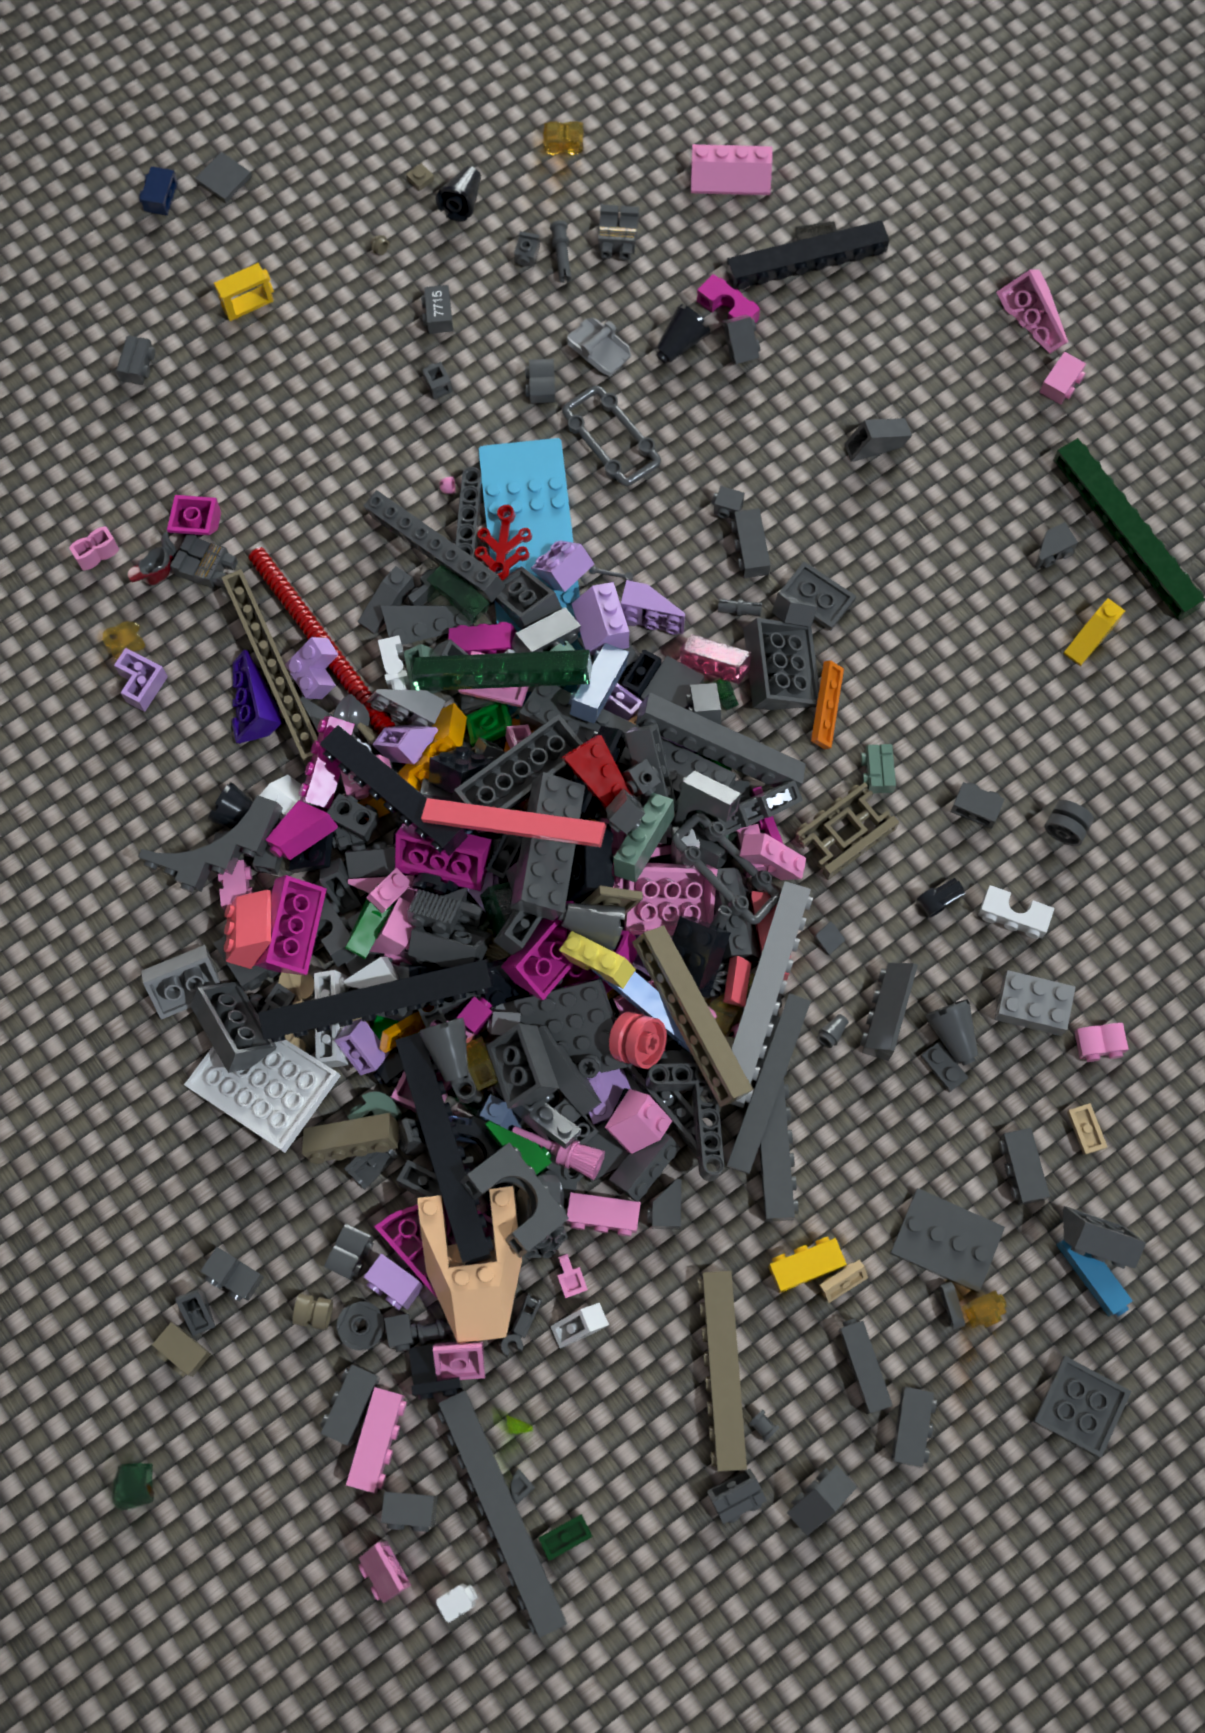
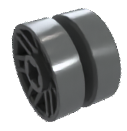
M1059 800L1046 821L1044 828L1049 835L1058 841L1071 846H1080L1087 834L1086 832L1089 831L1094 822V817L1087 809L1077 803Z

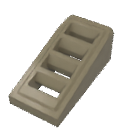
M360 722L357 728L361 740L370 746L371 752L374 754L377 749L372 744L379 734Z

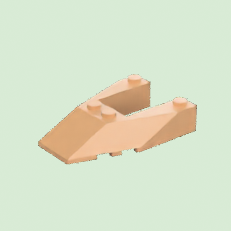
M513 1186L489 1189L495 1239L492 1240L494 1250L490 1251L492 1258L466 1266L462 1263L457 1244L448 1245L442 1195L417 1198L426 1273L458 1344L506 1338L522 1265V1257L519 1258L505 1240V1238L518 1229Z

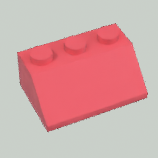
M270 890L238 896L232 904L226 907L225 917L227 918V924L224 929V934H226L224 945L226 962L252 969L271 943Z

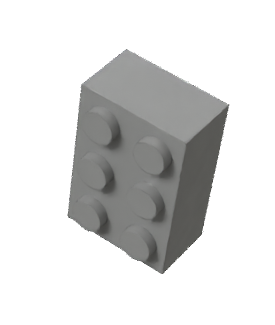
M1007 970L1002 978L994 1020L1062 1036L1068 1029L1075 986Z

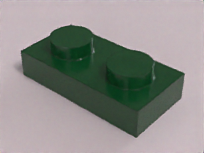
M580 1514L540 1536L538 1539L550 1561L592 1538L593 1535L583 1515Z

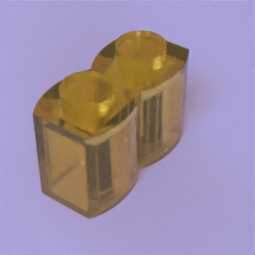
M552 121L544 123V152L551 155L563 152L575 155L584 152L583 123L578 121L565 123Z

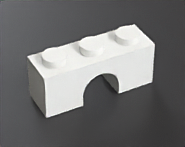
M989 885L978 916L983 917L982 919L989 923L997 922L1003 924L1008 930L1025 932L1030 938L1038 939L1044 937L1055 908L1032 901L1027 912L1016 913L1009 906L1011 892Z

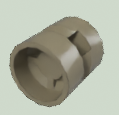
M300 1293L294 1306L293 1324L305 1327L311 1324L312 1328L327 1330L331 1320L333 1300L322 1297L314 1300L313 1296Z

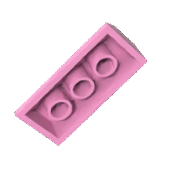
M692 145L691 193L770 195L772 146Z

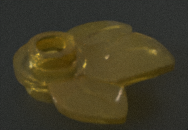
M122 622L117 628L110 627L104 631L102 636L104 644L111 648L112 655L116 659L120 657L125 648L133 652L145 648L143 639L136 634L140 629V625L135 622ZM112 634H114V635H116L118 638H117V639H111L109 636L112 635Z

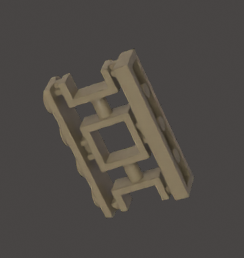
M863 783L861 786L857 784L852 787L846 797L843 799L841 797L837 798L830 805V809L826 812L821 810L814 816V820L811 823H804L796 830L795 841L797 843L800 842V846L803 849L810 843H813L824 856L817 866L823 870V875L827 880L831 879L895 831L899 825L897 818L894 815L891 817L888 810L878 816L867 803L872 798L873 792L867 789L868 785L866 783ZM858 799L857 804L863 811L856 816L847 806ZM847 817L859 832L844 842L832 827ZM870 818L876 826H880L865 836L868 829L862 822ZM824 824L823 830L828 834V837L821 842L813 831ZM835 843L842 852H845L829 863L833 859V855L827 848Z

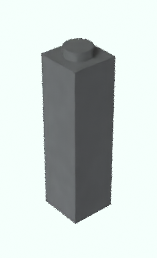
M855 1318L843 1322L844 1327L838 1331L866 1413L870 1414L893 1406L864 1321L857 1322Z

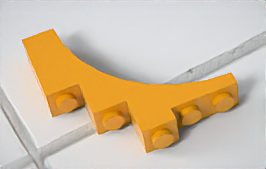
M455 703L441 709L435 724L432 725L438 731L432 743L423 751L420 760L415 764H406L397 773L419 792L423 778L429 779L430 758L439 755L441 752L454 750L463 744L467 717ZM371 795L358 802L363 806L368 804L374 807L379 818L390 813L383 806L385 802L381 799L376 801Z

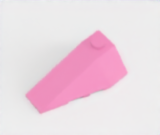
M1028 270L996 292L1005 310L1010 315H1013L1019 321V324L1025 327L1033 335V338L1049 353L1068 343L1051 292L1040 270Z

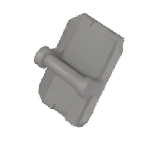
M595 318L585 319L566 339L567 344L600 372L608 376L614 374L631 358L629 345L615 335L616 327L611 321H607L603 325Z

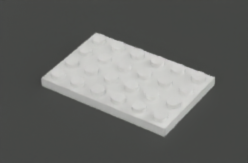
M287 1040L274 1042L277 1046L276 1050L250 1069L230 1073L227 1072L212 1046L184 1085L284 1153L341 1076L338 1072Z

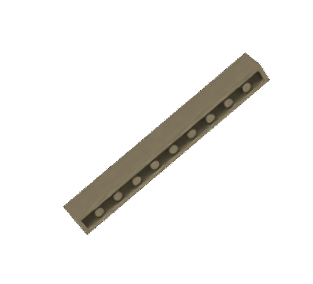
M242 569L223 576L222 580L304 764L307 766L313 757V753H311L312 745L318 738Z

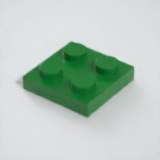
M503 703L485 706L466 716L469 737L473 747L479 737L493 742L506 735L507 726H513L508 705Z

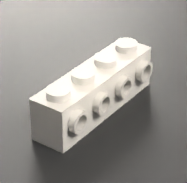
M336 970L314 973L315 999L348 992L350 986L345 985L343 982L348 976ZM339 1023L331 1024L330 1030L317 1032L315 1028L316 1059L330 1068L350 1065V1061L334 1041L345 1026L340 1027Z

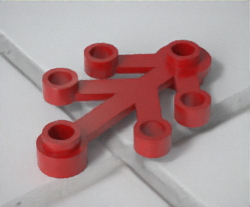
M502 505L497 511L501 521L499 542L491 536L487 528H481L477 533L479 540L487 543L497 554L496 561L489 556L485 547L480 546L475 550L476 558L479 561H483L490 570L495 573L502 571L498 573L502 581L509 576V569L518 561H526L530 557L528 549L524 546L517 548L516 553L505 561L506 555L521 542L526 543L532 539L530 529L522 528L515 537L508 541L510 523L514 521L516 516L510 505Z

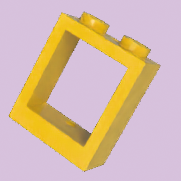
M259 263L214 282L221 306L229 321L274 302L271 294L274 292V289L270 283V276L266 269L262 270ZM261 284L260 287H258V288H256V289H254V290H251V291H249V292H247V293H245V294H243V295H240V296H238V297H236V298H234V299L231 300L232 297H234V296H236V295H238V294H241V293H243V292H245V291H247V290H249V289H252V288H254V287H256V286H258V285Z

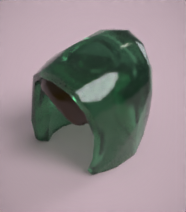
M152 1463L118 1465L111 1489L112 1501L117 1509L128 1510L153 1503Z

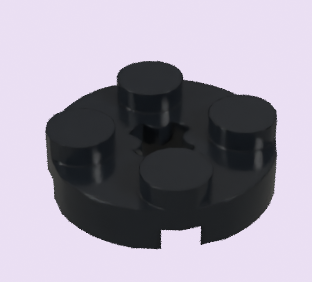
M429 873L415 874L412 882L413 888L439 896L455 892L459 888L454 882L448 880L446 884L441 881L442 877Z

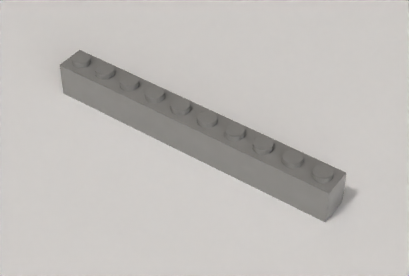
M786 881L781 891L732 1047V1052L750 1084L752 1080H757L760 1067L756 1066L758 1058H764L767 1046L763 1045L765 1036L770 1037L774 1024L770 1023L771 1016H777L780 1002L776 1000L778 994L784 993L787 981H784L783 978L785 972L790 973L794 961L790 959L792 951H797L800 939L796 938L798 930L803 931L807 919L803 917L804 910H810L813 897L809 896L811 889ZM753 1090L729 1104L743 1108L745 1102L750 1103Z

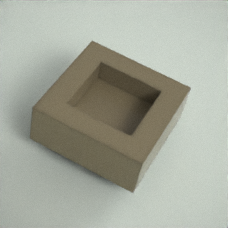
M422 163L406 174L407 180L418 191H421L434 181V175Z

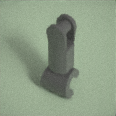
M528 1293L512 1326L511 1332L513 1334L507 1335L502 1340L501 1352L506 1358L510 1352L507 1347L510 1343L516 1344L517 1350L522 1352L523 1341L521 1338L526 1337L541 1305L542 1299L537 1300L531 1297L530 1293ZM526 1305L534 1309L532 1315L524 1311Z

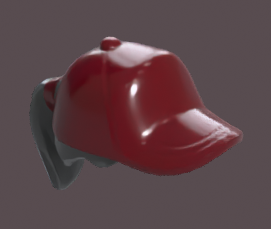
M167 532L163 533L161 537V547L152 549L144 559L139 560L138 565L129 569L128 578L130 582L144 580L149 585H157L168 577L171 562L176 557L177 551Z

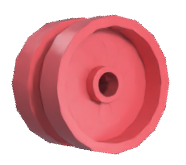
M627 1011L621 1014L615 1021L609 1037V1049L612 1057L617 1061L640 1068H651L660 1060L665 1050L667 1041L665 1025L660 1019L644 1016L636 1012Z

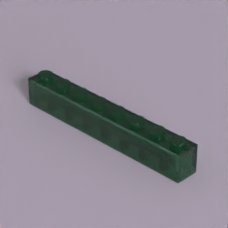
M590 650L415 657L411 675L415 690L426 691L590 684L592 662Z

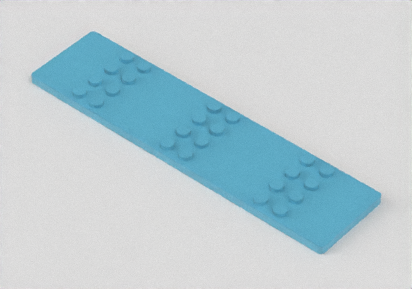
M552 438L480 446L479 458L486 524L491 536L499 542L501 521L497 511L502 505L512 506L516 515L514 521L510 523L508 541L515 537L522 528H528L532 533V539L529 542H521L506 555L505 561L514 555L517 548L521 546L526 547L530 553L528 560L518 561L509 569V574L521 566L554 591L562 609L566 607L575 618L572 603L580 597L578 580L565 592L554 590L531 569L536 563L537 558L545 555L555 542L561 540L574 543L561 439ZM489 546L490 557L496 561L497 554ZM495 601L497 624L499 622L511 623L517 632L521 631L522 629L515 624ZM578 638L570 645L585 660L582 667L584 671L577 678L571 677L566 682L567 685L563 689L570 693L578 691V683L581 678L585 679V672L588 667L586 652L578 643ZM541 659L538 662L533 661L532 663L535 667L537 664L541 666L544 661ZM527 692L523 706L532 692ZM508 705L510 715L516 712V706Z

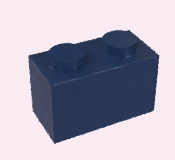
M151 166L149 174L145 176L144 189L139 194V202L142 204L144 212L168 215L178 185L174 170Z

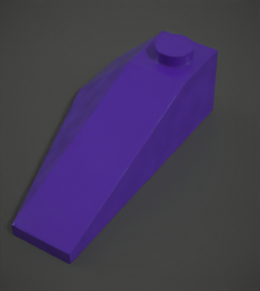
M243 650L233 662V687L236 688V696L232 700V707H236V718L232 719V727L235 741L239 744L270 736L281 724V717L275 700L249 652Z

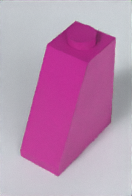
M298 800L265 841L271 847L269 850L273 855L278 858L282 856L291 860L335 831L338 826L327 812Z

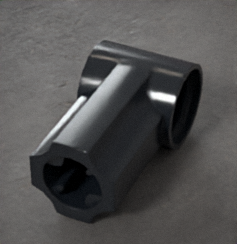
M953 878L936 889L931 888L925 891L917 900L928 917L931 918L943 911L947 905L964 896L965 892L960 881Z

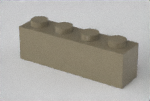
M390 1113L304 1128L302 1154L311 1163L321 1164L329 1160H343L346 1157L366 1156L369 1153L388 1152L398 1148L399 1123Z

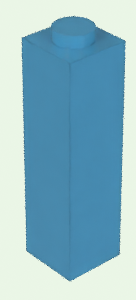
M1064 1240L1056 1244L1108 1317L1114 1314L1119 1317L1129 1310L1127 1305L1133 1300L1105 1262L1094 1259L1089 1253H1085V1255L1075 1253L1071 1250L1072 1246Z

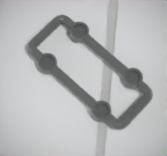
M592 386L563 406L562 413L568 420V429L583 438L605 465V473L609 478H616L621 485L630 486L660 466L661 457L655 451L654 440L644 437L619 408L618 398L615 394L607 393L601 386ZM595 394H598L601 398L602 408L607 412H613L638 442L640 454L649 456L653 460L628 478L621 472V463L615 459L611 460L585 429L583 417L574 415L570 411Z
M695 813L672 837L674 846L681 852L680 858L682 862L687 866H694L728 901V907L732 910L733 915H741L747 922L753 925L760 923L774 908L780 898L779 892L771 884V874L768 871H758L751 862L740 856V851L724 835L725 827L721 822H711L704 814ZM698 822L705 828L706 837L710 841H718L750 874L753 886L757 890H765L771 896L755 915L748 910V899L745 896H735L700 860V849L696 846H687L681 840Z

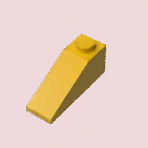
M1107 598L1063 654L1081 666L1119 623L1125 610Z

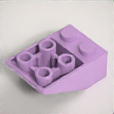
M626 580L621 607L627 625L645 626L649 630L660 629L673 635L678 633L684 634L685 613L648 584Z

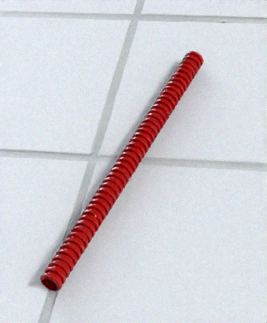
M263 547L254 549L248 556L249 561L252 562V565L263 577L267 585L270 586V589L274 591L278 600L281 601V604L292 616L296 624L299 625V628L303 630L304 635H307V639L309 640L311 637L328 638L335 648L338 656L329 664V668L333 670V674L340 680L341 685H344V689L348 690V694H352L365 706L369 713L370 724L374 726L379 735L385 727H394L395 723L391 721L387 712L377 711L367 702L372 692L368 691V687L361 681L360 676H357V672L353 671L354 669L346 661V657L342 656V652L335 646L334 641L331 640L330 636H327V632L320 626L319 621H316V617L305 606L304 601L298 596V593L291 586L290 582L287 581L283 573L280 572V569L276 567L269 554Z

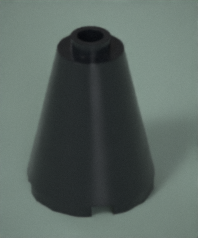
M466 166L438 191L436 205L441 212L443 210L448 214L447 218L457 222H464L471 217L474 212L481 181L480 172L475 167Z
M683 304L676 308L656 347V356L663 363H671L711 332L709 326L707 328L703 326L704 319L688 306L683 309Z
M230 782L216 800V811L211 810L208 820L233 829L249 811L253 801L234 783Z

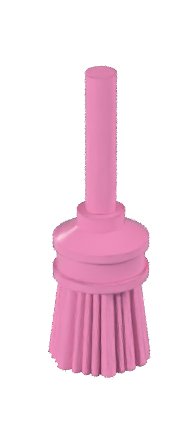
M514 1126L512 1132L537 1143L540 1147L544 1146L550 1150L551 1154L555 1155L556 1164H561L567 1169L571 1167L592 1180L596 1178L601 1169L605 1156V1151L581 1145L577 1140L573 1141L565 1149L557 1142L545 1140L543 1137L517 1126Z

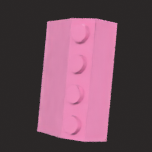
M647 863L636 883L624 880L623 889L643 892V900L625 914V919L623 920L624 931H630L633 935H642L646 931L664 925L669 935L673 936L680 916L695 917L710 924L713 920L716 889L694 866ZM706 865L717 876L718 869Z

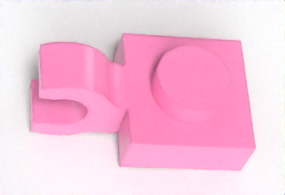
M568 1254L558 1257L564 1273L557 1276L565 1299L587 1291L588 1289L580 1267L572 1268Z

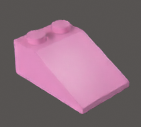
M387 1541L377 1543L359 1557L361 1562L358 1565L363 1576L365 1578L369 1577L373 1583V1586L370 1588L377 1601L381 1599L385 1603L412 1586Z

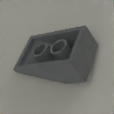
M522 566L502 581L505 588L495 598V601L522 630L562 609L555 592Z

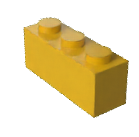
M827 1236L815 1241L816 1246L808 1249L807 1245L793 1250L794 1255L786 1257L785 1254L772 1258L773 1263L768 1267L778 1292L782 1293L844 1268L847 1263L836 1238L830 1240Z

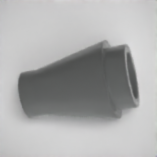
M838 1014L819 1030V1035L817 1036L819 1042L827 1048L836 1046L845 1027L849 1023L848 1019Z

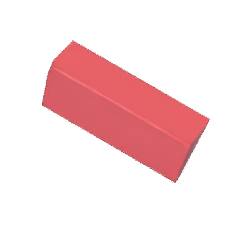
M740 956L731 957L729 960L723 1002L744 1008L751 963Z

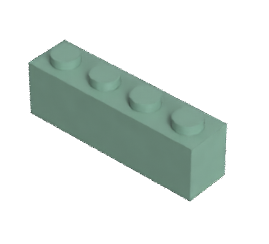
M656 793L651 794L643 808L645 815L640 819L641 824L636 830L629 831L613 858L614 873L617 877L636 883L674 818V800Z

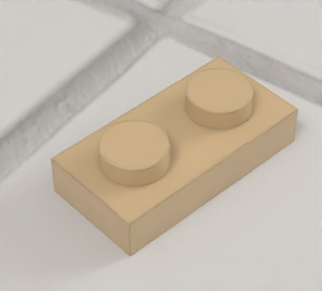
M1091 1103L1067 1111L1083 1155L1107 1148Z
M858 1260L845 1266L836 1275L826 1278L820 1284V1288L827 1302H832L868 1279L865 1266Z

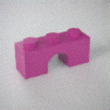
M714 274L697 290V302L710 312H713L720 306H727L732 309L728 313V319L748 315L751 319H754L755 323L759 320L760 308L753 301H749L739 290H734L724 279L718 278Z

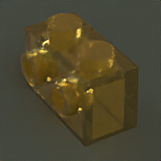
M996 1290L962 1306L972 1328L982 1324L985 1328L1002 1321L1001 1315L1007 1313L1005 1310L1007 1307L1006 1301L1001 1294H997Z

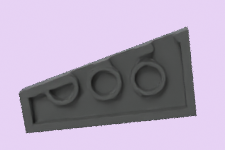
M381 605L389 638L399 635L402 645L448 634L449 628H457L459 625L475 626L470 606Z

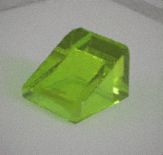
M506 1415L510 1435L533 1432L534 1427Z

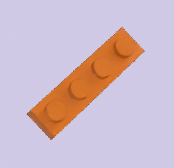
M831 660L824 661L811 737V742L823 749H830L832 747L844 668Z

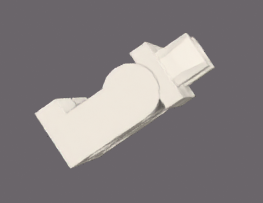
M400 636L378 640L386 671L385 679L388 689L411 690L407 672L401 661L405 657Z

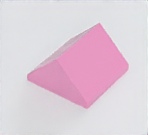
M483 1341L459 1344L457 1342L434 1344L433 1355L437 1381L460 1378L461 1380L485 1378Z

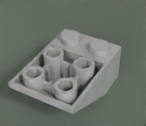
M377 689L368 698L367 702L371 704L373 709L391 714L390 717L398 722L404 721L409 725L431 727L435 724L445 700L426 690Z

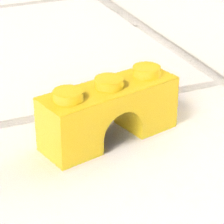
M571 931L559 950L571 963L587 971L591 968L606 981L624 989L636 970L625 957Z

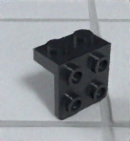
M434 1344L412 1347L409 1350L413 1385L411 1386L412 1396L419 1397V1400L432 1399L433 1394L443 1393V1396L456 1395L457 1390L463 1389L460 1378L437 1381L433 1355Z

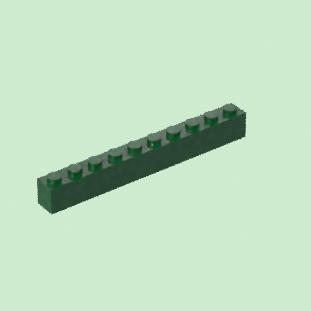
M1077 438L1058 449L1053 461L1176 618L1181 621L1199 610L1205 601L1202 591L1191 582L1190 576L1180 568L1176 558L1165 549L1164 543L1157 539L1150 525L1142 520L1138 510L1127 501L1126 495L1116 487L1112 477L1107 475L1102 469L1100 462L1093 458L1088 447Z

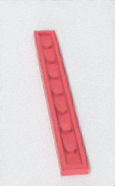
M430 798L426 800L421 817L424 823L601 847L606 829L604 822Z

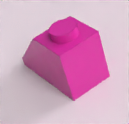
M474 996L457 1016V1019L464 1018L465 1027L477 1036L493 1014L490 1010L492 1005L483 997L478 1000Z

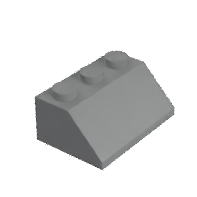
M205 945L141 971L143 984L161 1020L191 1008L197 987L221 984L215 965Z

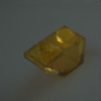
M482 1036L466 1043L468 1070L477 1090L479 1091L499 1082Z

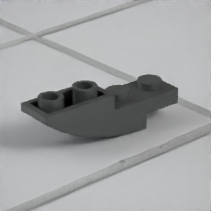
M498 1082L495 1085V1089L504 1099L500 1084ZM546 1097L539 1101L512 1108L527 1125L545 1140L551 1138L565 1149L581 1134V1128L545 1103Z

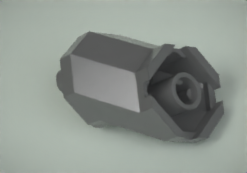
M542 1174L538 1176L539 1181L549 1188L553 1199L564 1208V1190L557 1175ZM521 1188L515 1194L518 1203V1228L526 1222L530 1213L528 1197ZM564 1223L524 1254L525 1258L543 1257L547 1259L554 1256L556 1250L568 1237L564 1230Z

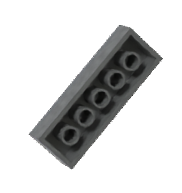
M558 714L457 787L450 799L453 802L512 810L530 796L532 782L541 773L545 772L558 776L570 767L561 757L582 745L583 742Z
M543 772L532 782L527 812L580 819L585 785ZM523 837L510 908L552 921L562 915L565 911L575 844Z

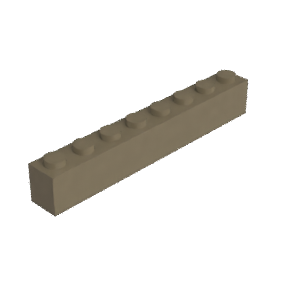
M664 925L644 932L632 943L720 1107H723L751 1092L753 1088L674 945L671 936Z
M703 1272L702 1279H698L699 1293H703L704 1303H700L701 1318L705 1317L706 1327H702V1341L707 1342L708 1352H703L704 1367L709 1366V1376L705 1377L706 1391H711V1401H707L708 1416L713 1417V1426H709V1438L715 1444V1451L711 1452V1465L716 1467L717 1472L747 1470L732 1272Z

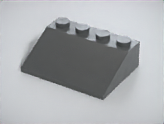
M756 618L744 627L753 708L780 710L817 707L819 681L812 628Z

